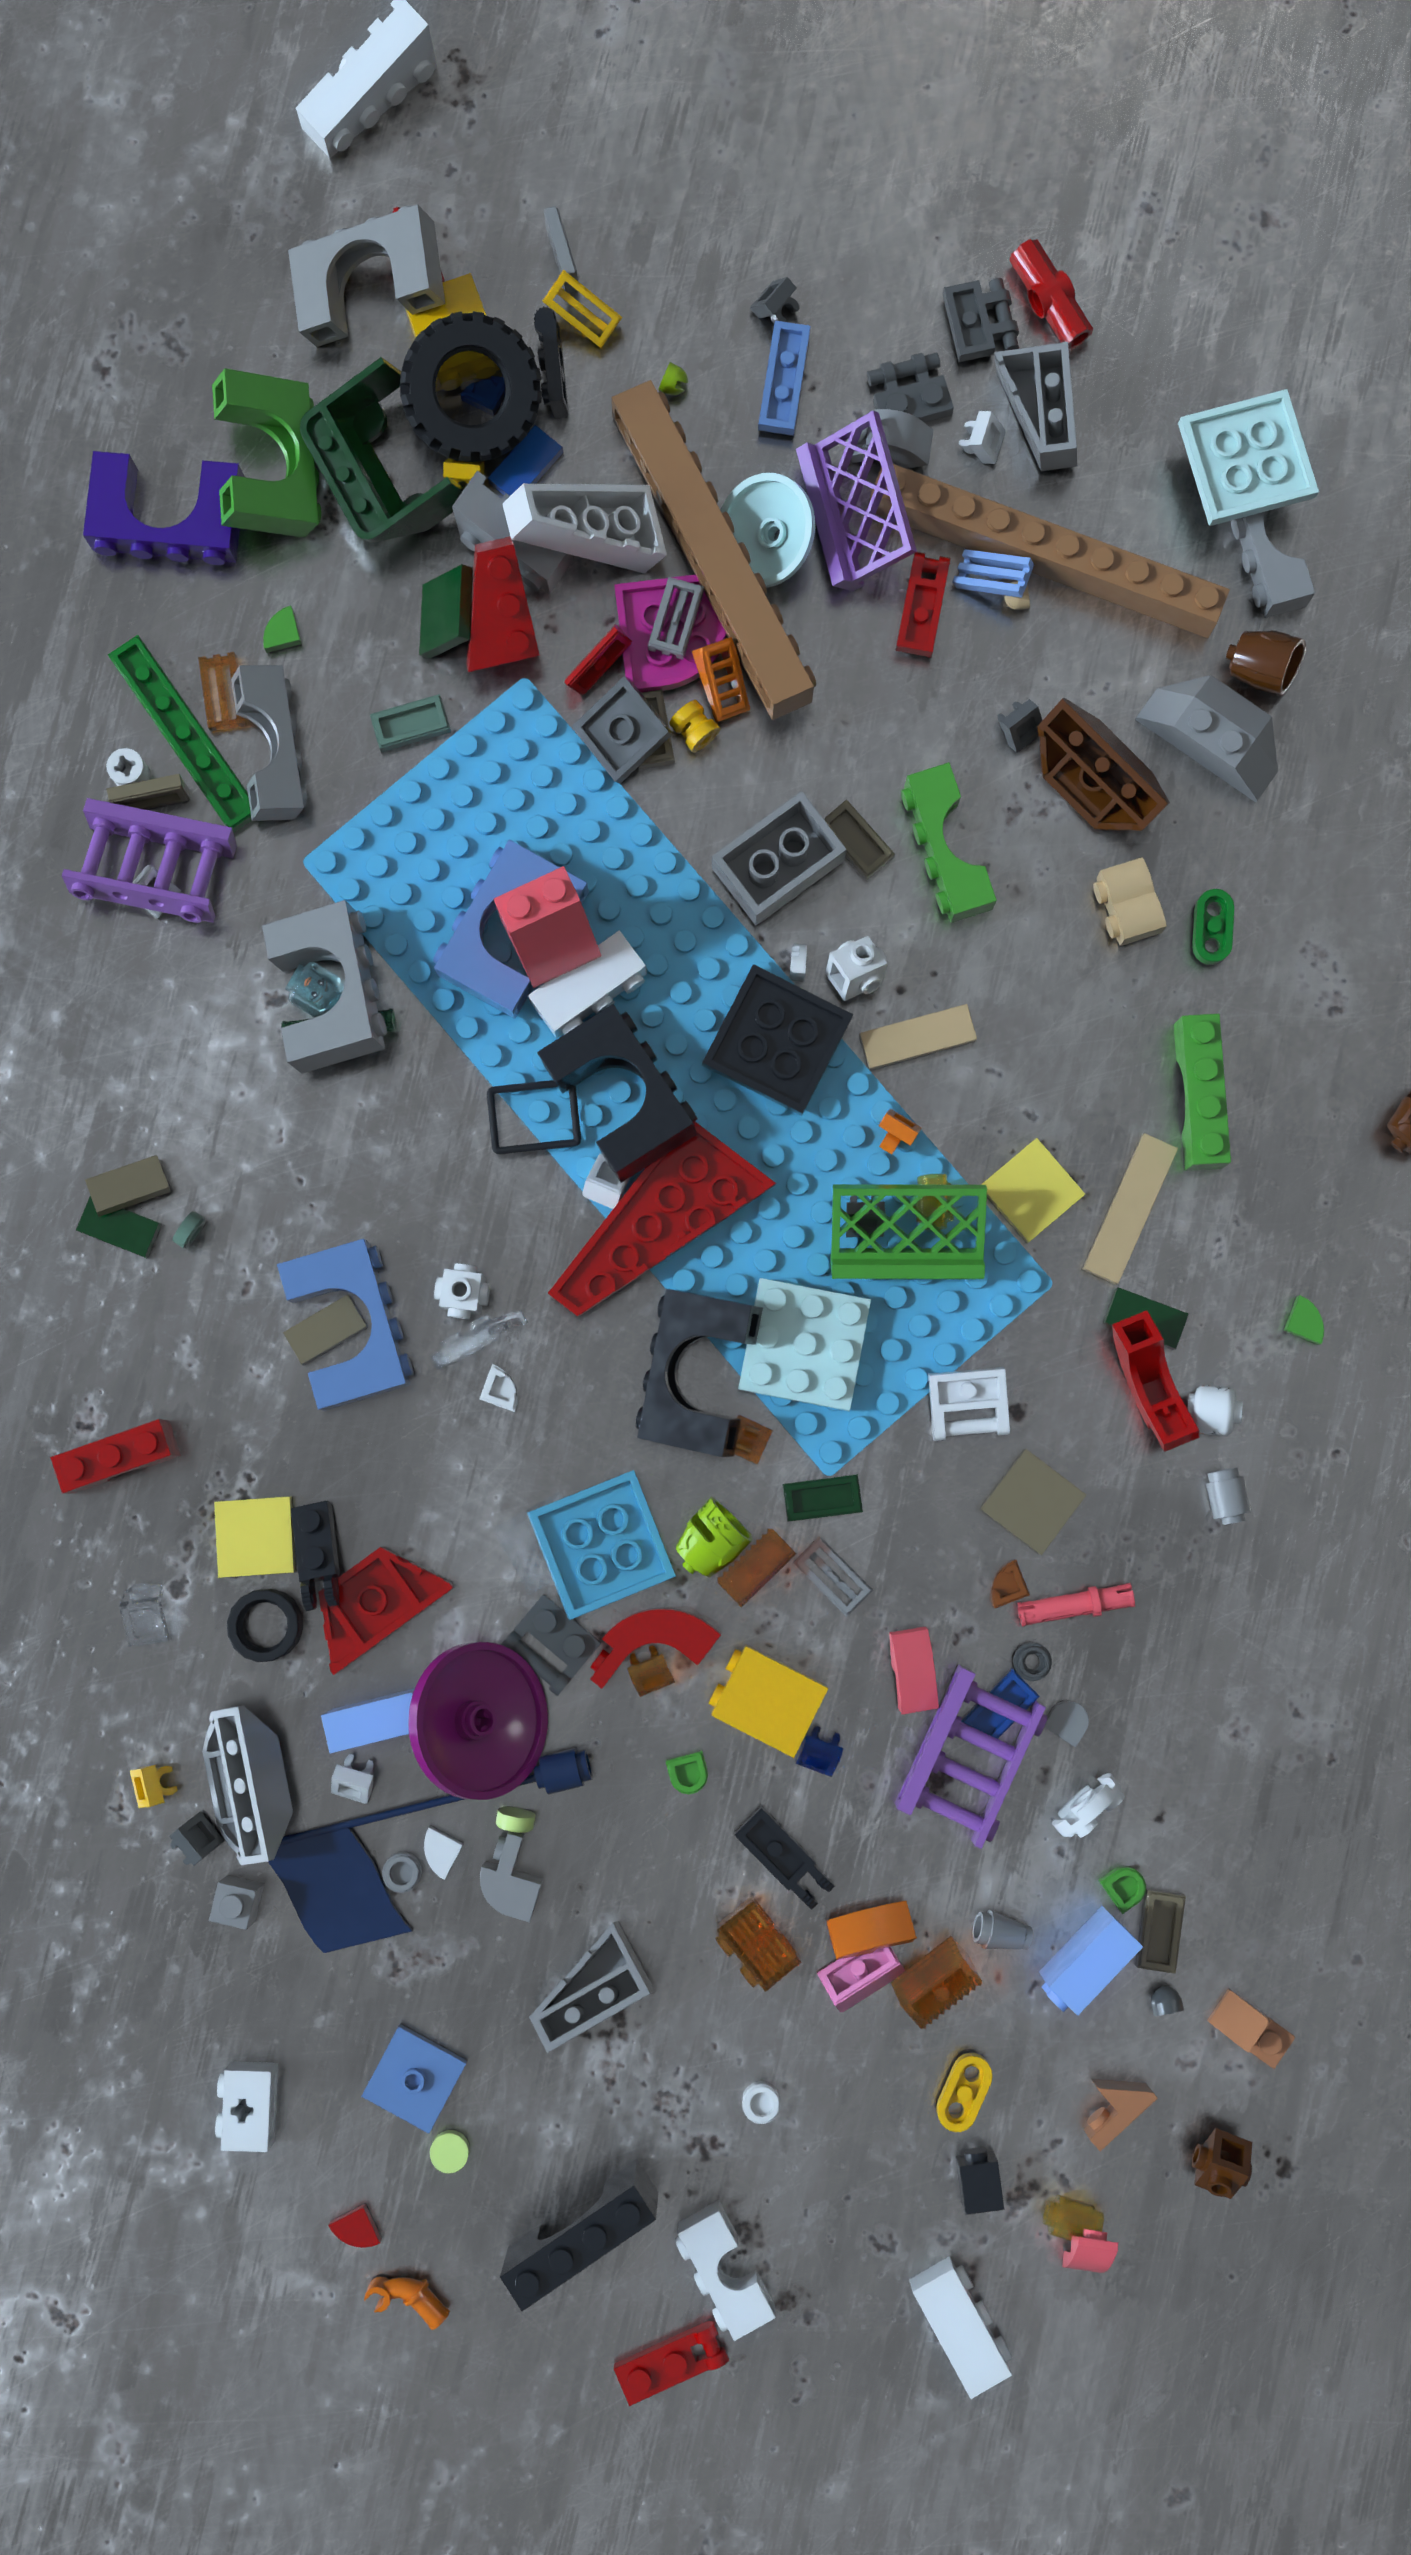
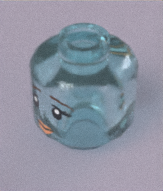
M309 962L305 966L299 964L285 987V990L289 991V1002L313 1017L321 1016L325 1010L329 1011L342 995L338 991L340 978L316 962Z

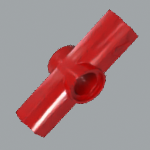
M1038 239L1025 241L1011 253L1009 261L1028 289V300L1035 314L1041 319L1046 318L1061 343L1068 342V348L1074 349L1083 344L1092 335L1093 327L1075 300V289L1068 275L1063 270H1056Z

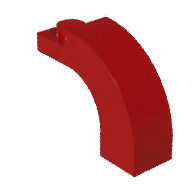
M1146 1310L1112 1324L1117 1355L1129 1389L1148 1429L1152 1428L1164 1452L1200 1438L1199 1429L1173 1382L1165 1358L1164 1339L1149 1312Z
M662 1607L636 1612L619 1621L604 1635L602 1640L611 1646L613 1650L608 1653L603 1649L590 1666L595 1671L590 1680L602 1689L632 1651L640 1646L651 1643L672 1646L696 1665H699L719 1639L721 1632L699 1616L680 1609Z

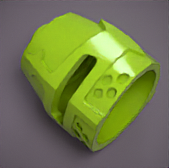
M711 1497L687 1523V1527L676 1545V1550L684 1559L682 1565L688 1572L694 1574L698 1571L704 1576L712 1577L731 1564L753 1539L751 1533L721 1503Z

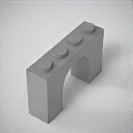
M418 204L401 207L397 212L382 217L370 218L365 223L351 228L338 229L331 235L317 240H307L302 245L288 250L298 329L316 347L348 337L344 307L345 285L353 270L360 263L371 257H390L396 299L412 315L445 304L435 224Z
M346 900L262 925L268 960L282 972L321 960H334L342 964L345 973V985L342 995L328 1012L321 1016L281 1028L287 1063L302 1074L385 1049L383 1035L387 1034V1029L383 1016L377 1010L376 1001L380 1000V993L375 980L371 979L369 967L373 966V958L369 947L364 944L362 933L366 932V923L362 913L359 910L356 911Z

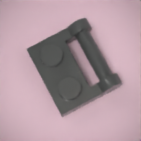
M543 1594L501 1645L519 1654L531 1666L534 1672L551 1686L549 1690L558 1696L602 1642L575 1619L569 1620L566 1612ZM527 1631L568 1665L561 1674L521 1641Z

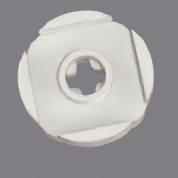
M1106 1773L1097 1778L1102 1785L1095 1789H1091L1089 1785L1085 1786L1060 1809L1057 1814L1062 1820H1053L1052 1824L1063 1837L1068 1836L1070 1838L1075 1834L1080 1838L1086 1836L1097 1826L1098 1822L1095 1818L1105 1809L1108 1812L1113 1810L1124 1800L1125 1795L1120 1791L1121 1785L1111 1773Z

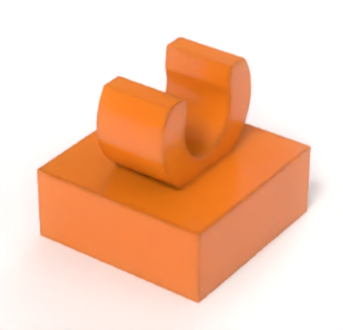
M890 1108L879 1124V1127L888 1132L879 1147L892 1155L901 1140L911 1146L922 1127Z

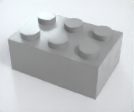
M801 791L712 856V869L754 925L757 926L845 861L847 849Z

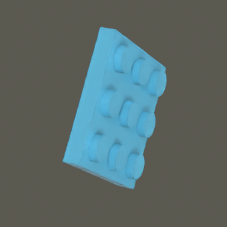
M634 1470L527 1512L569 1620L676 1577Z

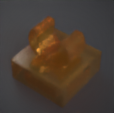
M738 1415L737 1418L741 1419L734 1454L757 1465L773 1430Z
M653 1645L649 1646L651 1658L641 1663L638 1661L635 1653L630 1654L632 1666L627 1668L640 1697L675 1683L664 1655H659Z

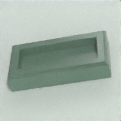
M440 694L370 714L381 752L451 733Z

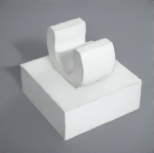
M979 411L976 421H968L964 425L969 434H971L970 439L960 440L959 445L966 453H975L983 464H995L1006 430L992 411Z
M349 1754L345 1758L344 1766L336 1765L331 1779V1793L368 1804L373 1788V1761L368 1760L366 1768L362 1771L352 1769L354 1755Z

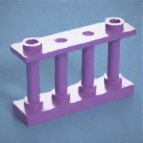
M87 798L83 812L90 829L94 830L81 872L63 870L62 878L69 893L82 900H92L95 898L178 915L193 923L201 921L214 923L216 916L210 899L205 898L216 859L221 856L234 858L237 844L232 827ZM113 834L130 838L117 880L96 876L108 837ZM149 841L166 845L153 887L132 883L144 844ZM185 849L202 852L190 895L168 891L180 851Z
M958 1664L898 1794L895 1805L898 1810L912 1815L915 1807L921 1809L924 1806L974 1830L971 1841L974 1846L982 1849L985 1840L991 1842L998 1830L1000 1821L995 1818L1033 1735L1040 1736L1048 1716L1043 1714L1046 1707L1038 1701H1035L1030 1711L977 1687L978 1683L973 1681L976 1674L972 1670ZM970 1701L975 1702L1023 1725L1014 1746L961 1722L962 1718L957 1716L962 1703L966 1702L969 1704ZM956 1736L1007 1760L998 1781L945 1757L946 1753L941 1751L946 1738L953 1739ZM940 1771L991 1795L982 1816L930 1793V1788L925 1786L930 1773L937 1774Z

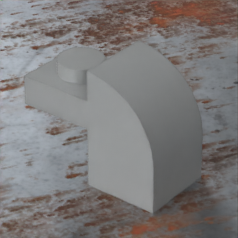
M891 409L871 410L878 412L880 415L893 464L906 469L928 465L934 431L919 418L906 412ZM870 426L862 430L857 443L858 447L865 450L868 449L873 437ZM854 451L850 462H863L865 455Z
M509 1831L506 1838L499 1836L493 1859L499 1860V1864L487 1861L483 1863L480 1871V1886L485 1899L496 1911L530 1923L543 1878L514 1870L525 1833Z

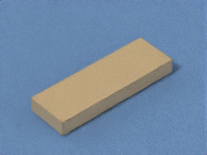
M967 1004L859 1034L869 1070L977 1041Z

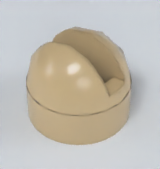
M1015 580V581L1010 582V583H1011V584H1018V581ZM1028 583L1022 598L1004 595L1007 606L1014 610L1030 609Z

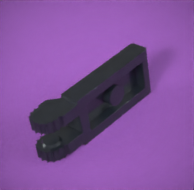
M543 306V308L536 310V314H534L535 331L538 333L540 344L543 345V348H538V360L541 371H546L547 382L541 383L542 398L545 406L550 405L555 419L563 418L569 415L560 327L556 321L554 311L548 308V306Z
M322 1501L291 1508L303 1607L306 1611L316 1610L315 1582L322 1580L325 1590L324 1596L329 1607L339 1605L338 1577H340L332 1505L329 1501Z
M762 1806L734 1833L736 1838L788 1891L791 1889L811 1910L818 1904L815 1896L798 1882L807 1872L823 1890L830 1892L835 1887L831 1880L815 1865V1860Z

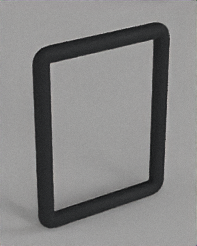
M554 1080L490 1087L487 1091L491 1143L494 1153L509 1154L579 1145L581 1142L576 1085L569 1089L574 1139L499 1147L494 1094L557 1087Z

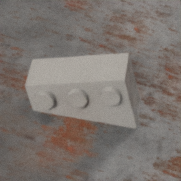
M1068 342L994 352L997 375L1040 470L1046 471L1078 466Z
M476 471L452 506L460 540L473 551H475V544L510 536L503 503L510 496L505 493L501 499L484 485L486 477L479 471ZM513 540L522 581L535 591L541 588L548 594H551L574 561V555Z
M619 1921L613 1922L591 1949L584 1954L575 1967L529 2016L547 2053L655 1991Z

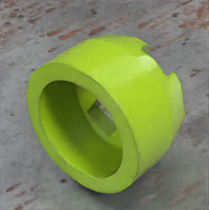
M670 362L658 390L672 396L683 393L685 390L677 385V382L688 383V376L685 370Z

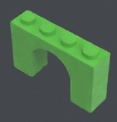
M224 368L212 384L214 420L254 426L268 433L278 443L285 456L286 476L285 479L279 481H266L232 475L219 490L222 526L305 538L320 523L322 513L321 505L317 503L316 494L319 472L314 467V458L300 433L302 417L314 407L313 399L309 397V384Z

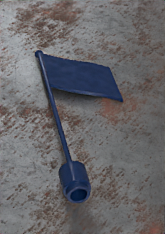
M576 1748L539 1757L540 1765L534 1767V1774L529 1775L519 1786L536 1782L538 1788H545L548 1795L584 1786V1782L593 1780L591 1764L586 1749L577 1751ZM449 1795L283 1837L275 1859L268 1861V1863L284 1884L305 1931L323 1953L413 1931L394 1906L374 1861L350 1828L465 1799Z

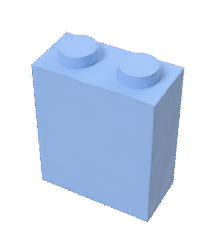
M415 1688L336 1707L321 1714L329 1753L409 1734V1709Z
M1101 1906L1039 1971L1045 1981L1041 1987L1063 2012L1069 2007L1078 2016L1143 1946L1113 1915Z

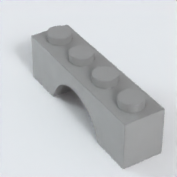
M1267 511L1231 520L1233 535L1236 539H1240L1242 544L1244 570L1246 573H1251L1254 583L1252 594L1255 605L1261 607L1264 618L1307 607L1315 594L1305 559L1285 555L1277 550L1269 541L1264 527V517Z
M239 665L231 679L236 715L252 721L262 730L268 740L271 753L269 765L256 772L247 784L252 821L295 820L307 804V791L305 785H300L299 772L302 767L300 750L295 749L293 738L296 735L297 726L295 715L290 714L288 701L291 699L290 681L284 677L283 665Z

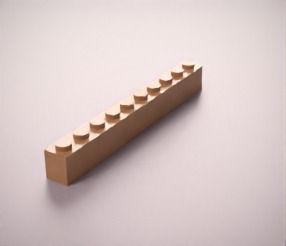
M649 380L612 396V417L647 484L650 485V489L701 586L704 587V592L727 636L733 638L737 654L772 721L812 703L814 687H816L815 676L808 665L803 667L798 657L800 655L799 647L793 635H786L782 627L783 618L778 606L775 603L770 605L765 595L767 594V589L760 573H753L749 565L751 560L746 546L743 542L737 543L733 535L734 526L729 514L726 511L722 513L717 505L718 496L713 484L710 481H704L701 475L702 466L694 451L689 452L685 445L686 436L681 424L678 421L673 422L669 415L670 406L665 394L662 391L657 392L652 381Z
M893 464L909 524L913 529L969 550L1031 558L1034 563L1031 573L1205 638H1209L1219 620L1230 591L1228 588ZM882 467L875 481V485H877L880 475L882 473ZM872 489V492H871V495H870V500H871L872 495H873V493H874V489ZM883 494L876 515L887 519L892 506L890 496Z

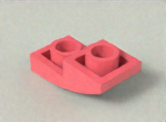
M927 1627L889 1632L891 1667L896 1673L899 1711L903 1715L938 1709L935 1666Z
M1084 2229L1083 2237L1072 2236L1071 2252L1064 2251L1062 2267L1105 2273L1113 2264L1118 2252V2243L1107 2241V2232Z

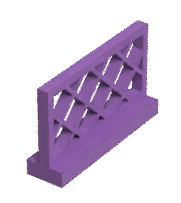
M869 412L815 445L807 442L796 448L808 497L813 506L815 522L831 582L834 587L855 591L864 586L863 580L917 552L878 412ZM870 426L873 437L868 449L865 450L858 447L857 443L862 430ZM838 444H842L846 447L840 463L836 467L831 463L828 450ZM854 451L865 455L857 476L847 472ZM874 459L880 461L882 473L877 485L866 481ZM844 476L855 480L847 501L841 499L839 492ZM864 485L874 489L867 511L856 506ZM883 494L890 496L892 503L887 519L875 515ZM854 510L865 515L857 536L850 533L848 525ZM873 519L884 524L876 545L865 540ZM892 529H895L900 533L903 546L893 552L885 550ZM863 545L874 551L869 564L860 569L858 557Z

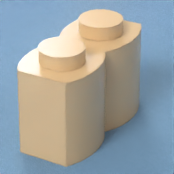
M1143 857L1100 870L1097 882L1093 884L1098 903H1104L1109 913V916L1105 918L1109 936L1112 939L1116 938L1119 945L1123 946L1163 933L1167 927L1165 916Z

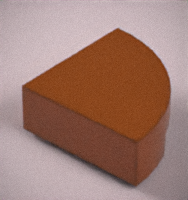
M1016 1559L1006 1563L997 1572L992 1582L991 1602L994 1609L1030 1595Z

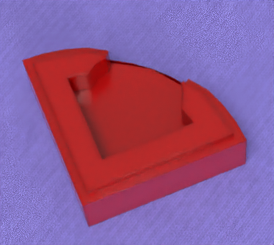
M366 2204L330 2221L328 2225L338 2239L350 2246L366 2248L378 2245L382 2241Z

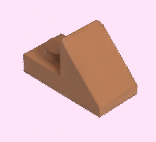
M1229 1988L1207 2019L1210 2024L1246 2052L1252 2053L1273 2069L1276 2068L1296 2038L1291 2032Z
M1092 2080L1096 2088L1111 2104L1106 2109L1104 2107L1097 2109L1088 2118V2126L1084 2129L1089 2140L1099 2151L1103 2150L1158 2099L1146 2083Z

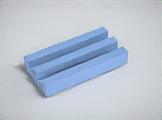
M964 549L962 554L964 562L959 563L957 569L960 573L958 576H954L952 582L957 589L1023 597L1034 566L1031 558ZM969 574L988 576L989 578L999 580L1010 579L1017 580L1018 584L975 579L968 577Z

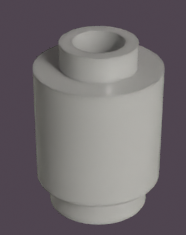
M1238 1467L1207 1473L1209 1483H1206L1213 1518H1221L1223 1525L1245 1521L1244 1514L1251 1512L1244 1476H1239Z

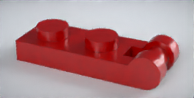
M914 553L896 651L932 657L951 558L940 556L938 560L925 557V553ZM922 572L935 574V580L921 578Z
M704 2322L614 2363L615 2374L629 2406L705 2371L715 2370L724 2366L729 2361V2357L725 2347H720L717 2341L718 2331L714 2322ZM702 2344L705 2353L696 2357L692 2346Z

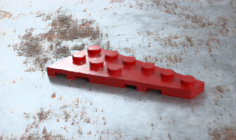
M694 1121L693 1124L697 1135L653 1162L642 1171L548 1294L577 1317H580L774 1187L776 1183Z

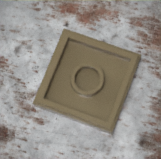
M1024 1449L980 1507V1510L1036 1553L1042 1555L1086 1497V1494L1030 1451Z

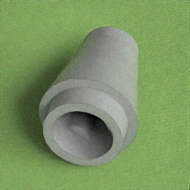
M988 1910L986 1913L978 1912L976 1915L972 1936L974 1943L981 1944L983 1949L1028 1950L1032 1943L1033 1930L1031 1926L1024 1925L997 1912Z

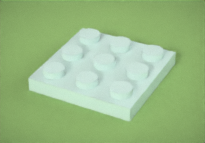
M1288 389L1180 418L1178 422L1209 526L1316 498L1319 490Z
M760 1278L754 1306L763 1307L756 1345L747 1344L738 1390L850 1411L871 1299Z

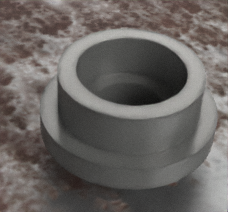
M1029 1642L1021 1645L1016 1650L1013 1657V1665L1017 1674L1023 1679L1038 1681L1049 1673L1052 1666V1658L1049 1651L1043 1645ZM1031 1654H1035L1039 1660L1038 1665L1033 1669L1028 1668L1025 1664L1026 1657Z

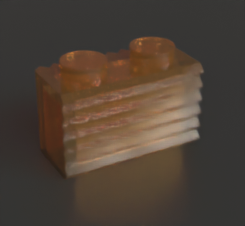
M766 1528V1534H761V1539H756V1544H750V1549H745V1555H739V1560H734V1565H728V1570H723V1576H718L717 1582L742 1607L796 1553L772 1528Z
M753 1895L717 1923L719 1935L715 1938L729 1957L735 1953L744 1965L740 1968V1971L753 1988L759 1984L765 1992L768 1991L801 1963L799 1953Z
M950 1936L890 1983L901 2007L920 2029H926V2024H932V2020L938 2019L939 2014H944L945 2009L950 2010L951 2005H957V2000H963V1996L969 1995L970 1990L975 1991L976 1986H981L982 1980L970 1956L953 1936Z

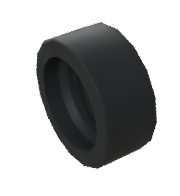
M275 1589L255 1590L240 1597L231 1608L227 1620L228 1638L233 1648L244 1658L255 1662L274 1661L289 1654L299 1643L303 1631V1616L296 1601L285 1592ZM268 1602L277 1605L284 1612L288 1628L285 1637L279 1644L273 1647L261 1648L253 1645L247 1639L243 1629V1621L251 1607L259 1603Z

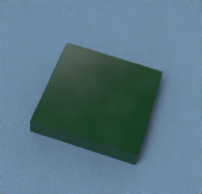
M461 564L422 585L420 656L432 658L470 639L473 567Z

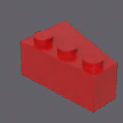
M511 536L475 544L471 630L466 659L468 672L540 656Z

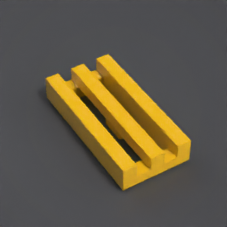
M562 270L558 279L542 300L543 303L599 348L603 347L622 319L617 312L565 270ZM567 282L611 318L609 324L607 325L562 289L563 284ZM559 295L603 331L600 337L553 300L554 297Z

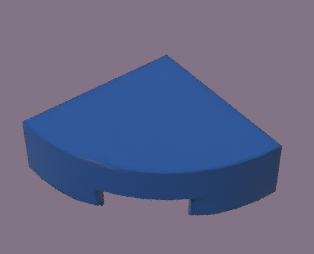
M491 376V379L470 383L461 393L462 401L494 416L505 396L504 378Z

